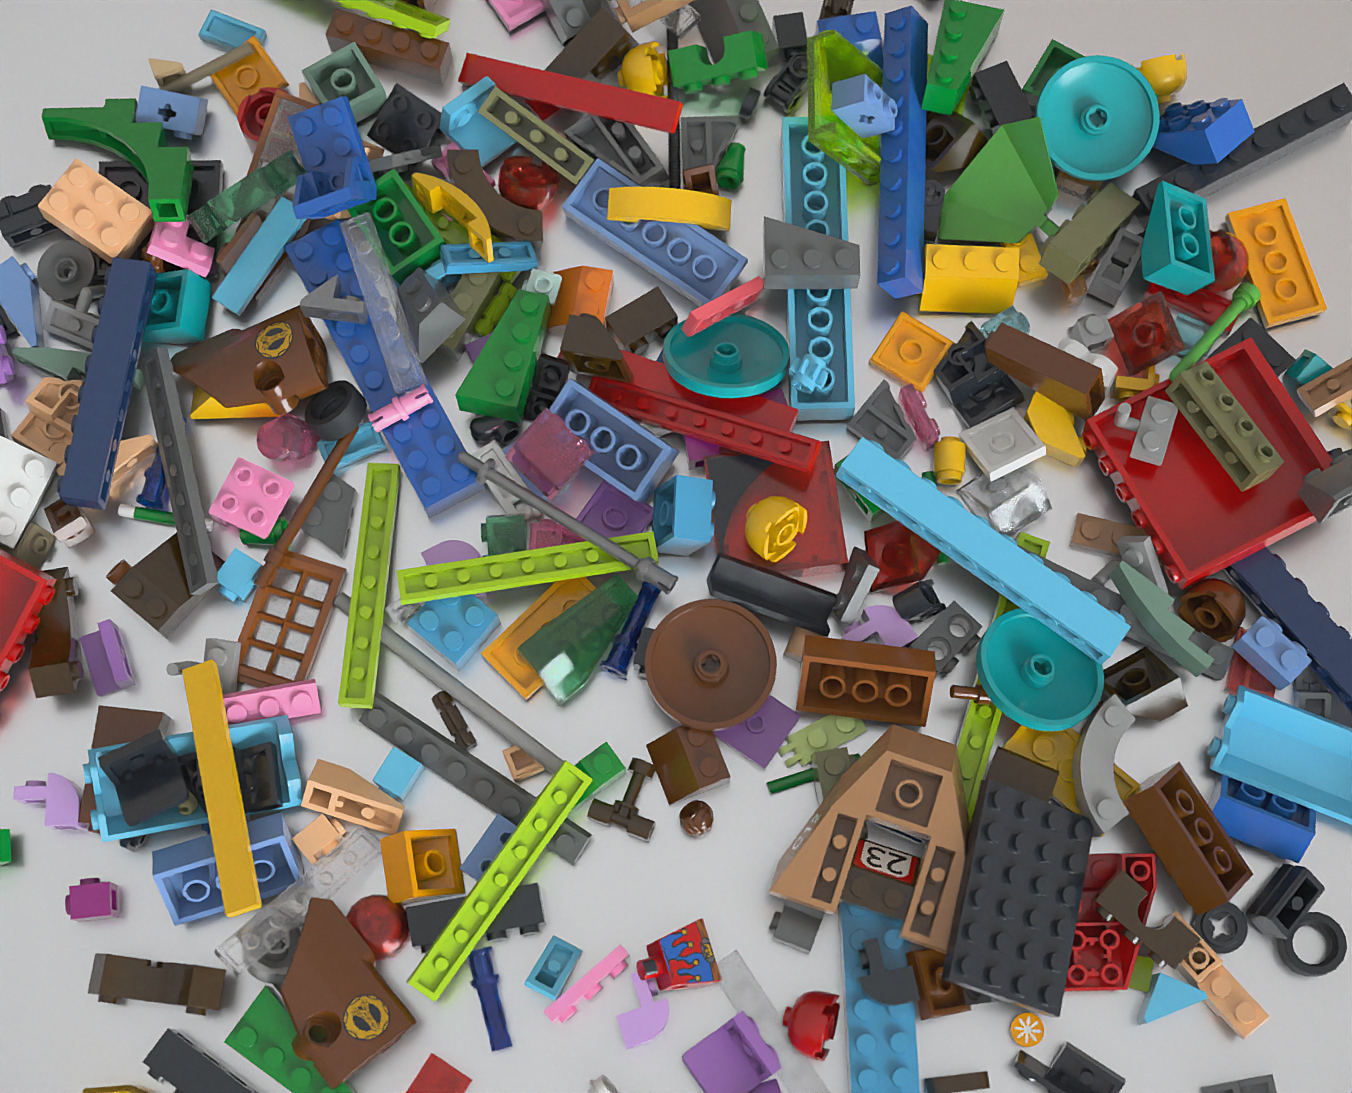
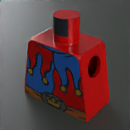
M703 918L648 944L647 952L649 958L639 960L636 963L640 979L644 981L655 977L660 991L701 988L722 980Z

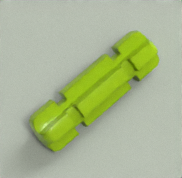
M508 282L502 283L498 289V295L493 297L482 314L484 316L483 319H479L474 328L476 334L483 337L494 331V325L497 326L508 308L509 302L512 301L517 293L515 286L510 285Z

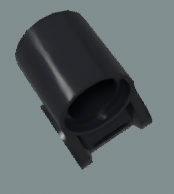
M802 52L793 55L782 70L768 83L763 96L766 99L772 98L784 107L783 110L787 114L790 113L814 82L816 64L814 58L810 54ZM804 68L808 70V73L802 75L796 73L795 70Z
M936 180L925 181L924 241L935 243L945 197L943 185ZM927 195L933 196V201H928Z
M932 579L920 580L893 596V605L901 618L906 621L917 619L922 621L941 613L947 608L945 603H940L932 587L934 585Z

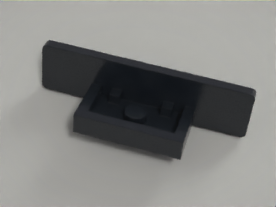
M1066 1042L1050 1067L1023 1050L1018 1052L1014 1067L1018 1069L1022 1077L1031 1082L1037 1081L1046 1087L1049 1093H1119L1126 1080L1069 1042Z

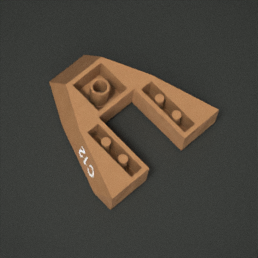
M893 724L840 777L778 861L768 893L833 915L836 912L865 819L925 839L927 842L920 861L905 921L901 922L897 937L946 953L969 842V816L957 745Z

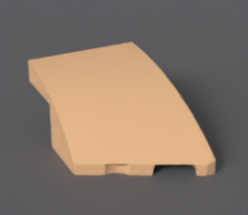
M44 377L25 400L30 412L11 434L12 440L57 462L59 467L64 459L67 445H71L73 437L71 422L73 416L78 415L80 406L78 391L80 386L85 384L84 381H63L60 378Z

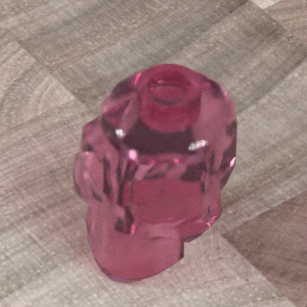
M283 414L260 427L256 442L263 456L271 460L284 462L292 458L303 459L315 448L316 442L319 441L320 437L306 421L300 420L298 416Z

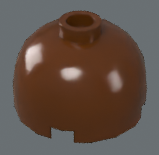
M1205 578L1193 584L1179 600L1181 605L1178 608L1181 619L1194 628L1195 631L1199 633L1202 631L1218 642H1227L1232 639L1238 632L1246 615L1245 601L1240 592L1230 583L1217 578Z

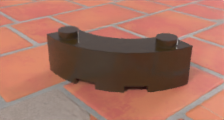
M447 149L446 162L450 183L467 194L478 205L487 219L491 234L501 238L504 242L528 241L532 243L533 248L541 249L543 243L542 211L526 209L503 198L487 180L481 167L479 150Z
M68 567L43 570L44 573L57 580L53 586L55 588L53 598L46 606L43 605L38 614L40 622L36 631V643H32L31 660L28 670L36 698L73 693L76 691L78 680L83 679V668L80 662L78 620L74 596L78 595V585L76 578L70 577Z
M95 953L87 994L99 995L98 1002L118 1004L119 998L184 1006L186 1007L185 1013L206 1016L207 1009L219 1011L226 969L159 961L156 962V967H151L152 960Z

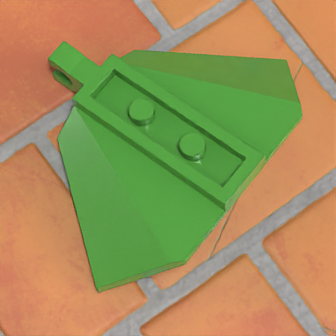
M1041 117L1001 125L946 192L941 210L939 239L1019 243L1029 233H1033L1037 227L1047 236L1051 234L1057 235L1059 226L1048 218L1047 215L1052 210L1051 207L1059 193Z

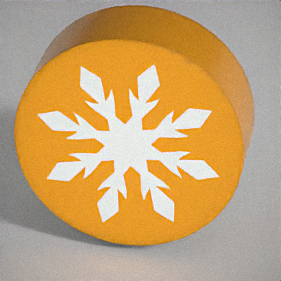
M1019 1014L1010 1023V1037L1021 1047L1035 1046L1044 1036V1025L1035 1014Z

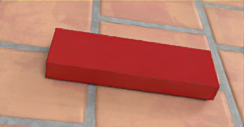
M1150 282L1144 296L1208 327H1211L1232 303V301L1204 287L1189 295H1184ZM1238 316L1231 322V324L1224 330L1222 334L1226 336L1230 334Z

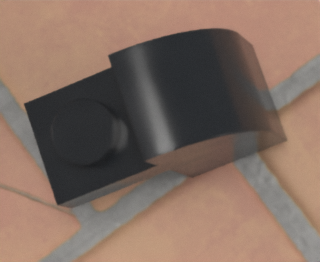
M878 938L864 940L861 943L862 949L857 950L861 969H867L869 975L856 979L857 985L864 996L873 1003L886 1007L919 1001L920 996L913 967L908 966L885 972Z

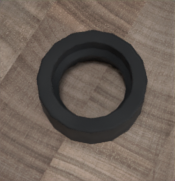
M337 380L329 383L327 389L316 393L306 406L304 417L306 423L320 438L325 441H334L345 437L361 423L366 414L367 403L363 395L352 383L347 380ZM342 405L337 412L329 416L336 408Z
M1308 912L1301 922L1295 926L1294 931L1287 940L1277 939L1278 952L1284 964L1294 973L1305 977L1322 976L1336 970L1344 961L1347 951L1346 936L1340 924L1331 916L1320 912ZM1316 925L1327 932L1331 940V951L1325 961L1319 964H1309L1303 962L1296 955L1293 949V938L1297 930L1302 926Z

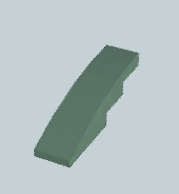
M15 347L12 351V354L21 364L52 378H60L63 381L80 380L81 377L86 379L85 361L87 356L91 355L89 353L48 347ZM136 369L133 387L142 391L145 385L144 375L139 369Z
M1123 560L1109 573V576L1127 606L1146 631L1171 657L1195 677L1206 671L1214 661V658L1188 640L1195 629L1168 610L1175 599Z

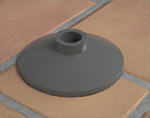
M63 240L53 244L43 253L38 263L37 279L41 289L50 297L58 300H70L78 297L84 287H89L94 279L96 270L94 256L87 247L75 240ZM74 269L72 275L68 277L69 272Z

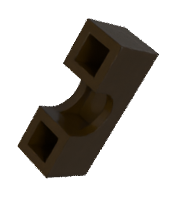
M1118 869L1093 897L1099 904L1095 910L1110 923L1114 918L1125 927L1121 933L1136 946L1140 941L1151 950L1147 956L1163 969L1166 965H1169L1175 970L1200 942L1201 938L1172 914L1159 926L1148 927L1143 925L1138 917V906L1148 892L1123 870Z

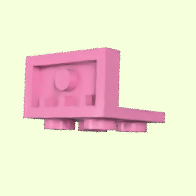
M238 457L208 513L215 522L225 527L230 523L262 539H267L295 485L284 477Z

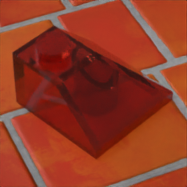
M1157 292L1108 319L1115 342L1128 373L1132 377L1186 349L1162 292Z
M899 521L864 531L866 552L880 569L870 588V593H877L923 580L941 551Z

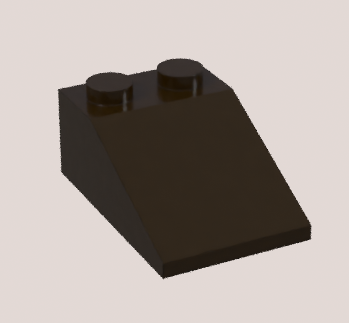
M176 532L135 564L115 585L111 592L167 639L213 587L201 595H190ZM212 551L214 565L218 572L225 561Z

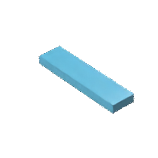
M283 196L279 199L212 296L215 301L238 316L244 311L284 253V246L291 243L306 219H296L292 207L293 203Z

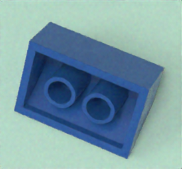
M1218 773L1208 806L1227 835L1243 841L1248 846L1261 848L1281 859H1288L1299 864L1316 833V811Z

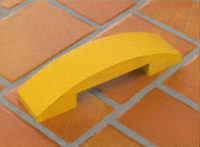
M417 172L411 175L415 199L432 214L441 209L448 212L468 230L470 247L488 263L493 261L489 224L478 205L463 191L444 180Z
M609 188L607 220L638 223L639 219L696 224L703 229L729 231L732 200L708 193L674 188Z

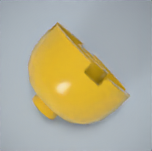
M652 41L639 44L626 53L622 61V69L618 70V82L621 88L668 98L667 95H664V85L668 86L667 61L664 53L658 54L655 48L660 46L658 42Z
M1175 54L1141 61L1142 67L1136 68L1148 80L1154 93L1159 95L1158 105L1171 102V96L1182 90L1188 77L1185 54H1181L1177 60Z
M770 496L753 504L746 514L745 538L748 545L766 560L769 559L772 562H777L784 558L796 546L797 543L793 539L797 532L803 534L806 528L807 510L785 496Z

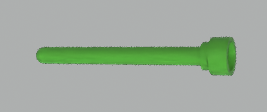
M1243 282L1235 289L1232 294L1231 305L1170 372L1169 379L1171 382L1181 372L1195 365L1241 311L1252 309L1261 298L1260 291L1255 285Z

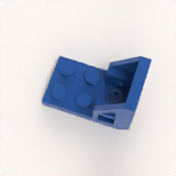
M342 96L288 116L306 174L297 176L292 205L296 219H322L376 199L377 186L348 97Z

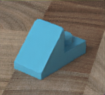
M553 935L524 985L552 1000H556L559 998L565 982L578 962L583 950Z

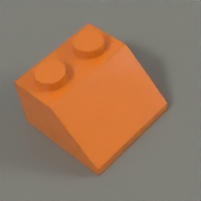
M581 265L553 272L554 274L561 275L562 282L556 303L551 306L552 314L546 332L564 334L569 314L580 316L582 313L596 316L606 328L605 317L609 313L614 287L613 270Z

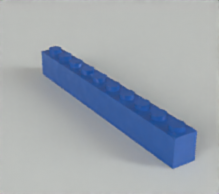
M912 5L885 13L883 91L895 101L898 112L895 117V130L881 133L877 284L895 299L923 293L927 110H923L921 107L927 84L928 22Z

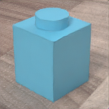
M235 548L217 572L218 585L220 586L218 592L232 602L238 598L246 603L257 587L253 582L261 571L262 564Z
M393 747L372 781L379 786L378 789L393 799L397 797L404 801L425 768L420 762Z

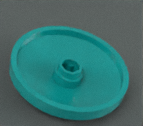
M1086 56L1063 66L1047 81L1038 97L1035 108V118L1041 117L1051 162L1067 175L1086 181L1114 179L1135 168L1150 152L1159 129V105L1150 83L1134 66L1111 56Z
M734 313L691 337H687L681 329L686 321L685 319L669 331L664 341L663 362L671 377L682 386L707 396L742 398L757 395L777 385L783 379L788 369L789 347L783 335L770 324L744 314Z
M1022 608L1011 610L999 616L985 631L978 644L976 665L980 682L986 694L1000 711L1021 725L1041 731H1060L1071 728L1082 722L1094 710L1101 698L1104 687L1102 665Z

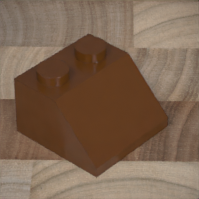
M682 725L646 744L652 763L656 766V773L669 806L730 783L731 776L713 731L697 730Z

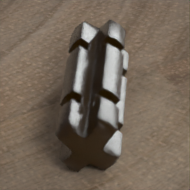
M445 690L435 694L431 701L436 710H441L439 715L451 736H456V739H454L455 743L465 750L471 748L476 744V739L471 731L467 732L468 725L457 706L451 704L453 702L451 695Z

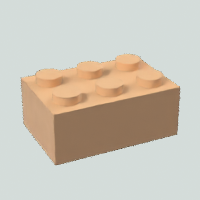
M77 158L38 205L46 220L111 265L113 257L129 259L151 232L155 223L151 209Z

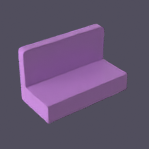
M110 619L97 623L99 631L80 638L95 692L99 697L136 685L119 628Z

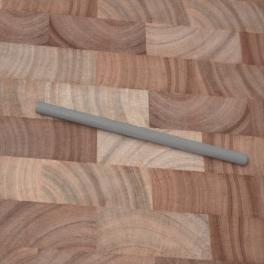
M342 592L334 601V605L348 616L351 597ZM383 623L381 642L553 774L563 762L561 758Z

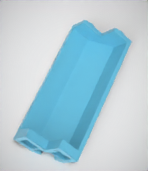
M1239 685L1234 696L1230 694L1227 696L1222 708V712L1225 715L1217 737L1214 736L1209 745L1207 755L1211 756L1210 769L1352 825V728Z
M288 715L228 725L232 747L235 746L242 750L271 741L276 745L283 807L246 813L245 816L301 806L303 800L302 784L296 763L293 733ZM193 731L165 736L175 749L177 757L196 752ZM128 743L88 750L89 763L83 764L86 784L93 783L97 809L90 810L93 830L100 829L102 842L209 823L208 815L204 813L198 804L197 809L191 815L181 814L178 811L180 808L176 806L136 826H128L123 817L115 785L101 769L98 760L99 757Z

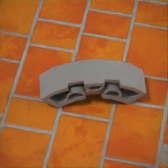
M1116 694L1105 700L1088 718L1081 730L1082 733L1073 754L1072 778L1077 797L1075 800L1080 814L1090 819L1094 827V837L1106 833L1129 814L1116 788L1114 758L1120 739L1136 719Z

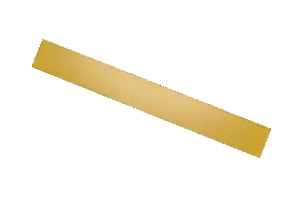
M211 659L183 669L182 673L225 915L231 918L260 908L262 904L217 663Z

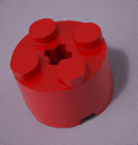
M264 87L259 89L260 92L252 96L249 94L241 102L237 119L244 138L253 152L256 150L276 90L288 92L275 87ZM281 110L275 129L294 136L288 120V116L293 114ZM272 136L266 155L274 158H290L295 144Z

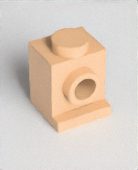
M322 813L294 836L292 841L309 862L318 868L322 864L318 858L322 855L326 858L333 854L340 847L339 841L344 838L342 835L347 831L336 817L329 820Z

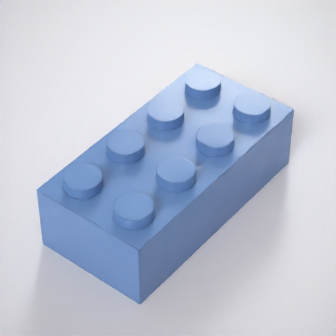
M569 378L535 430V432L633 500L646 504L680 453L675 447L571 378Z
M282 812L246 822L260 899L303 887L302 862ZM211 834L152 851V876L175 926L225 911Z

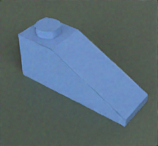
M12 256L0 264V304L31 347H45L39 292L32 282L36 276L26 262L20 265Z

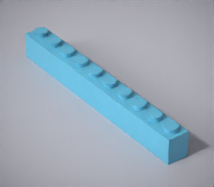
M862 437L841 464L836 474L837 478L1102 665L1112 656L1131 628L1118 612L1107 610L1101 606L1094 595L1077 589L1071 584L1067 576L1060 572H1053L1044 565L1043 560L1037 555L1026 553L1017 546L1016 541L1012 537L995 531L990 527V523L985 518L968 512L958 499L944 495L937 490V486L931 480L924 477L920 478L913 473L907 463L900 459H893L886 454L883 447L873 440L868 441Z

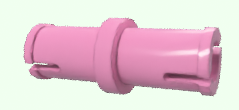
M422 384L400 398L398 396L392 398L390 404L367 416L370 422L374 423L372 426L378 433L400 419H403V421L410 418L409 414L432 403L433 399L428 394L425 385Z

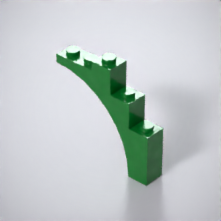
M136 98L106 99L104 107L43 108L41 117L49 140L82 142L114 152L130 162L148 183V201L154 222L186 221L194 174L189 147H168L162 122H135L138 106Z

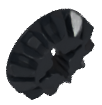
M1226 902L1201 915H1196L1193 922L1195 931L1216 954H1227L1237 950L1247 937L1248 925L1245 915L1231 902ZM1228 916L1224 927L1229 934L1220 933L1213 938L1215 926L1210 920L1218 922Z

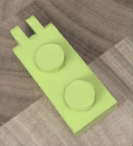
M827 715L787 737L786 739L789 744L783 746L778 751L781 756L794 751L795 755L785 761L787 767L798 762L804 767L811 763V755L814 752L839 748L866 733L867 728L860 718Z

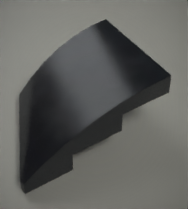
M972 321L967 323L962 337L957 344H952L947 356L939 362L933 371L949 401L968 429L1025 401L1023 393L1008 374L988 362L984 347L986 338Z
M270 741L242 750L233 746L244 813L261 812L283 807L276 745ZM197 752L178 756L187 788L195 795L198 804L204 813L207 814Z

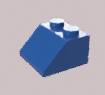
M876 11L816 21L814 38L825 91L832 90V83L866 74L874 83L883 82L882 37Z

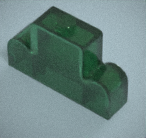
M293 149L289 150L266 166L256 169L186 218L202 242L206 244L248 217L252 212H256L294 187L297 182V176L306 174L304 166Z

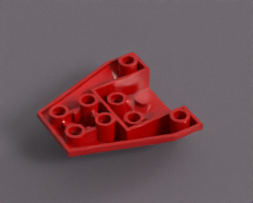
M1089 853L1064 991L1128 990L1141 941L1136 946L1121 933L1125 927L1114 918L1110 923L1095 910L1099 904L1093 897L1118 869L1123 870L1148 892L1138 906V917L1141 923L1146 926L1157 887L1155 853Z

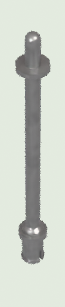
M465 451L457 455V459L461 464L477 473L476 481L480 485L489 480L634 569L636 579L643 582L646 580L667 595L675 587V582L678 581L679 577L656 565L653 558H639L506 477L494 469L496 464L494 459L489 458L484 463Z

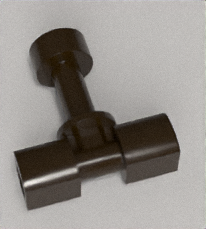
M632 757L627 770L633 774L622 801L615 800L614 804L611 805L594 798L587 813V818L608 827L611 823L627 829V834L649 842L656 823L653 820L638 815L640 809L634 805L645 778L652 779L656 766L642 759Z

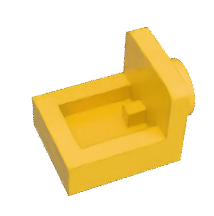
M1155 363L1147 364L1142 378L1116 376L1110 386V398L1123 402L1158 384L1160 377L1159 374L1155 373Z

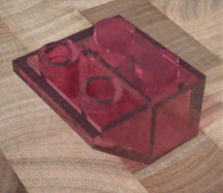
M546 408L514 442L505 458L552 501L576 478L593 452L589 449L584 439L576 436L565 426L561 417L553 414Z

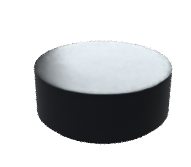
M750 87L739 111V116L746 119L751 118L761 95L759 90Z

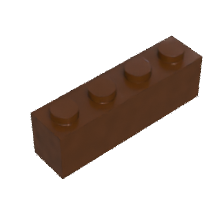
M335 9L325 34L331 52H336L355 42L368 63L440 85L444 84L453 61L449 42L435 38H425L416 32L340 9Z

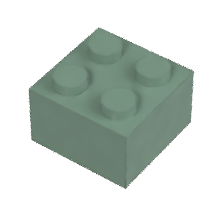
M355 42L301 70L306 85L320 104L342 96L348 97L356 123L381 110L387 100L384 87Z

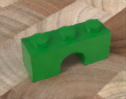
M750 30L723 37L725 52L722 59L714 65L709 60L707 47L694 44L668 51L673 86L684 89L685 93H696L702 91L704 85L713 84V87L730 84V79L740 77L741 80H749L759 77L758 72L768 70L762 33Z

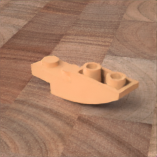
M1177 911L1172 913V915L1177 917L1183 924H1185L1191 931H1193L1199 938H1201L1198 935V933L1185 921V919ZM1201 938L1200 942L1178 965L1177 969L1191 986L1206 992L1208 999L1203 1001L1217 1017L1221 1016L1239 1037L1244 1040L1267 1021L1270 1016L1222 965V959Z

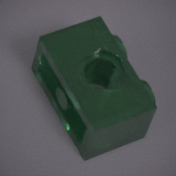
M526 513L488 515L486 517V523H481V540L488 543V555H483V557L500 555L496 549V544L501 539H508L512 542L514 546L513 552L528 550Z

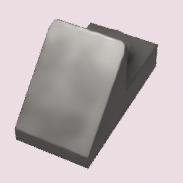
M338 275L332 277L300 300V308L305 317L367 325L369 312L365 302L357 297L344 296L343 299H340L342 284Z

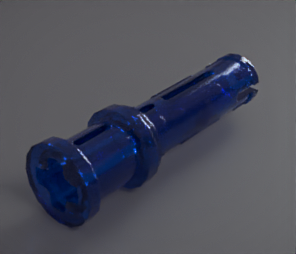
M157 446L152 465L144 472L145 483L141 494H138L136 497V502L145 507L160 510L165 505L163 497L167 483L159 446Z
M649 582L642 583V587L620 634L613 636L611 640L612 648L606 660L601 661L600 667L614 676L626 678L628 674L626 668L632 655L636 654L637 641L642 627L645 626L662 590Z
M489 946L471 951L466 959L468 960L472 975L470 985L473 987V990H477L489 1036L491 1052L513 1045L498 993L497 983H499L500 976L495 973L490 954L493 948Z

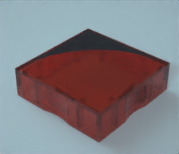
M829 440L820 441L822 447L811 473L741 452L703 456L704 479L713 480L712 491L716 494L715 505L711 511L712 522L714 523L715 557L721 552L788 577L802 578L846 572L848 557ZM785 496L805 508L808 519L803 534L797 532L796 536L791 540L797 543L793 550L777 562H772L761 557L748 545L745 538L746 514L753 504L767 497Z

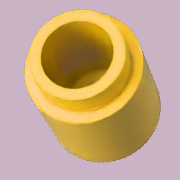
M942 437L941 441L934 444L933 474L936 476V482L939 484H960L962 476L965 475L966 444L960 442L958 437Z

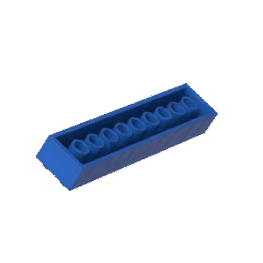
M340 219L285 245V251L308 294L332 277L338 275L342 284L340 299H343L344 296H354L365 302L369 312L367 325L322 319L371 412L373 413L390 404L392 398L396 396L400 398L422 384L425 385L428 394L431 395L432 403L409 414L410 418L403 421V419H400L382 429L428 518L485 490L484 485H480L476 481L477 473L458 461L457 455L460 452L467 451Z

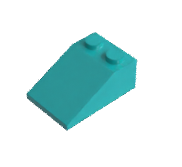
M1165 181L1158 183L1141 248L1143 279L1184 295H1189L1215 281L1207 200Z
M189 269L158 273L143 341L171 344L203 341L212 283Z

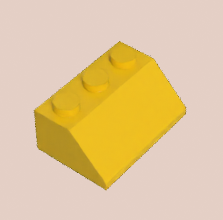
M926 244L924 246L923 293H919V311L1011 315L1019 280L1020 248Z

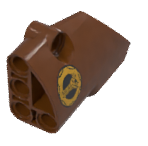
M300 305L244 330H227L177 352L170 359L174 373L198 386L224 408L268 403L276 415H283L292 411L298 405L299 398L304 399L328 388L327 351L324 341L311 319L304 316Z
M311 897L294 955L279 991L297 1033L292 1040V1049L295 1055L305 1061L312 1060L314 1068L331 1090H334L394 1045L417 1023V1020L375 968L376 959L374 953L333 900Z

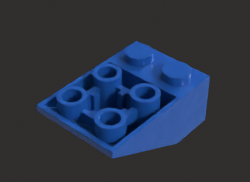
M1221 98L1214 102L1206 103L1204 100H1199L1186 105L1177 102L1167 106L1164 109L1165 113L1160 116L1159 129L1153 147L1193 165L1213 164L1221 161L1255 131L1242 99L1228 100V98Z

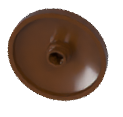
M702 599L689 602L670 612L655 628L645 654L646 680L656 703L669 717L678 723L697 730H725L750 719L768 699L776 677L777 658L775 647L765 626L747 609L735 603L719 599Z

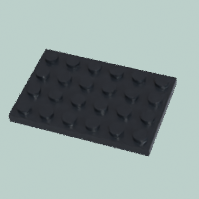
M981 780L941 977L942 980L1049 1017H1060L1094 830L1089 818L993 780Z

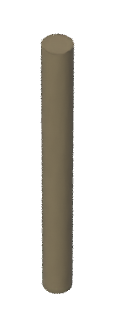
M247 42L157 89L177 93L255 53L251 43Z

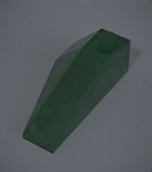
M616 574L539 629L517 648L518 654L555 699L562 704L586 684L595 666L605 654L608 645L623 625L639 597L619 574Z

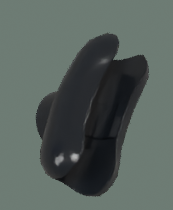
M493 416L475 418L469 426L471 436L481 443H488L497 438L500 444H507L515 439L521 431V428L517 425L518 422Z

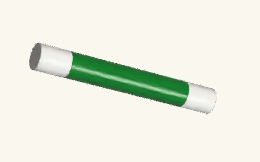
M120 504L118 509V515L122 517L175 526L173 512ZM204 518L207 531L212 532L215 523L214 519Z

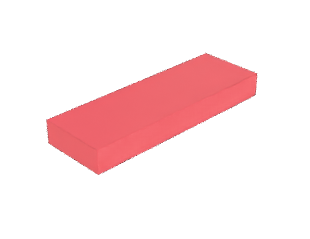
M758 276L691 311L681 329L687 337H691L753 304L763 291V280Z

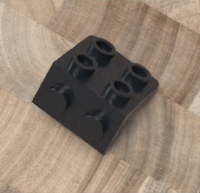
M160 729L98 758L101 769L115 785L124 820L130 827L153 818L189 799V792L176 751Z

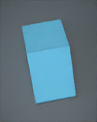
M1163 973L1153 974L1149 992L1145 995L1137 1020L1139 1025L1147 1024L1208 999L1205 991Z

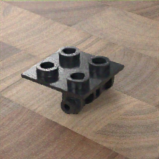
M396 83L367 136L394 154L428 147L436 132L438 134L442 133L439 129L442 112ZM419 162L412 163L410 165L416 168Z

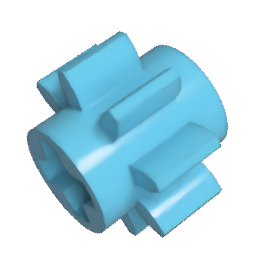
M805 354L802 360L795 357L788 373L789 376L793 377L791 380L792 386L809 394L813 392L814 388L822 390L829 372L824 370L826 363L812 354Z

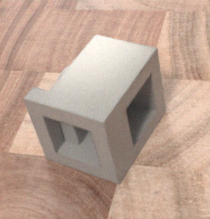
M1095 314L1085 315L1079 318L1074 326L1068 328L1070 338L1083 344L1090 353L1106 350L1114 337L1106 314L1100 316Z

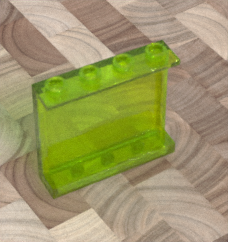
M824 30L818 35L807 38L808 141L869 186L879 184L881 165L879 134L862 139L831 111L832 83L866 74L875 84L883 87V70L836 30Z

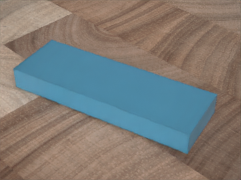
M528 241L492 243L494 260L490 263L474 251L470 244L440 245L439 254L446 274L532 271V268L537 269L538 260L532 243Z

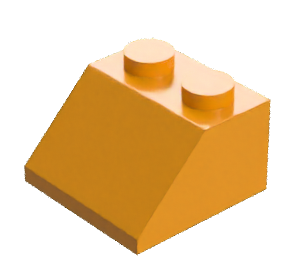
M455 828L402 831L380 839L389 905L417 903L465 894Z

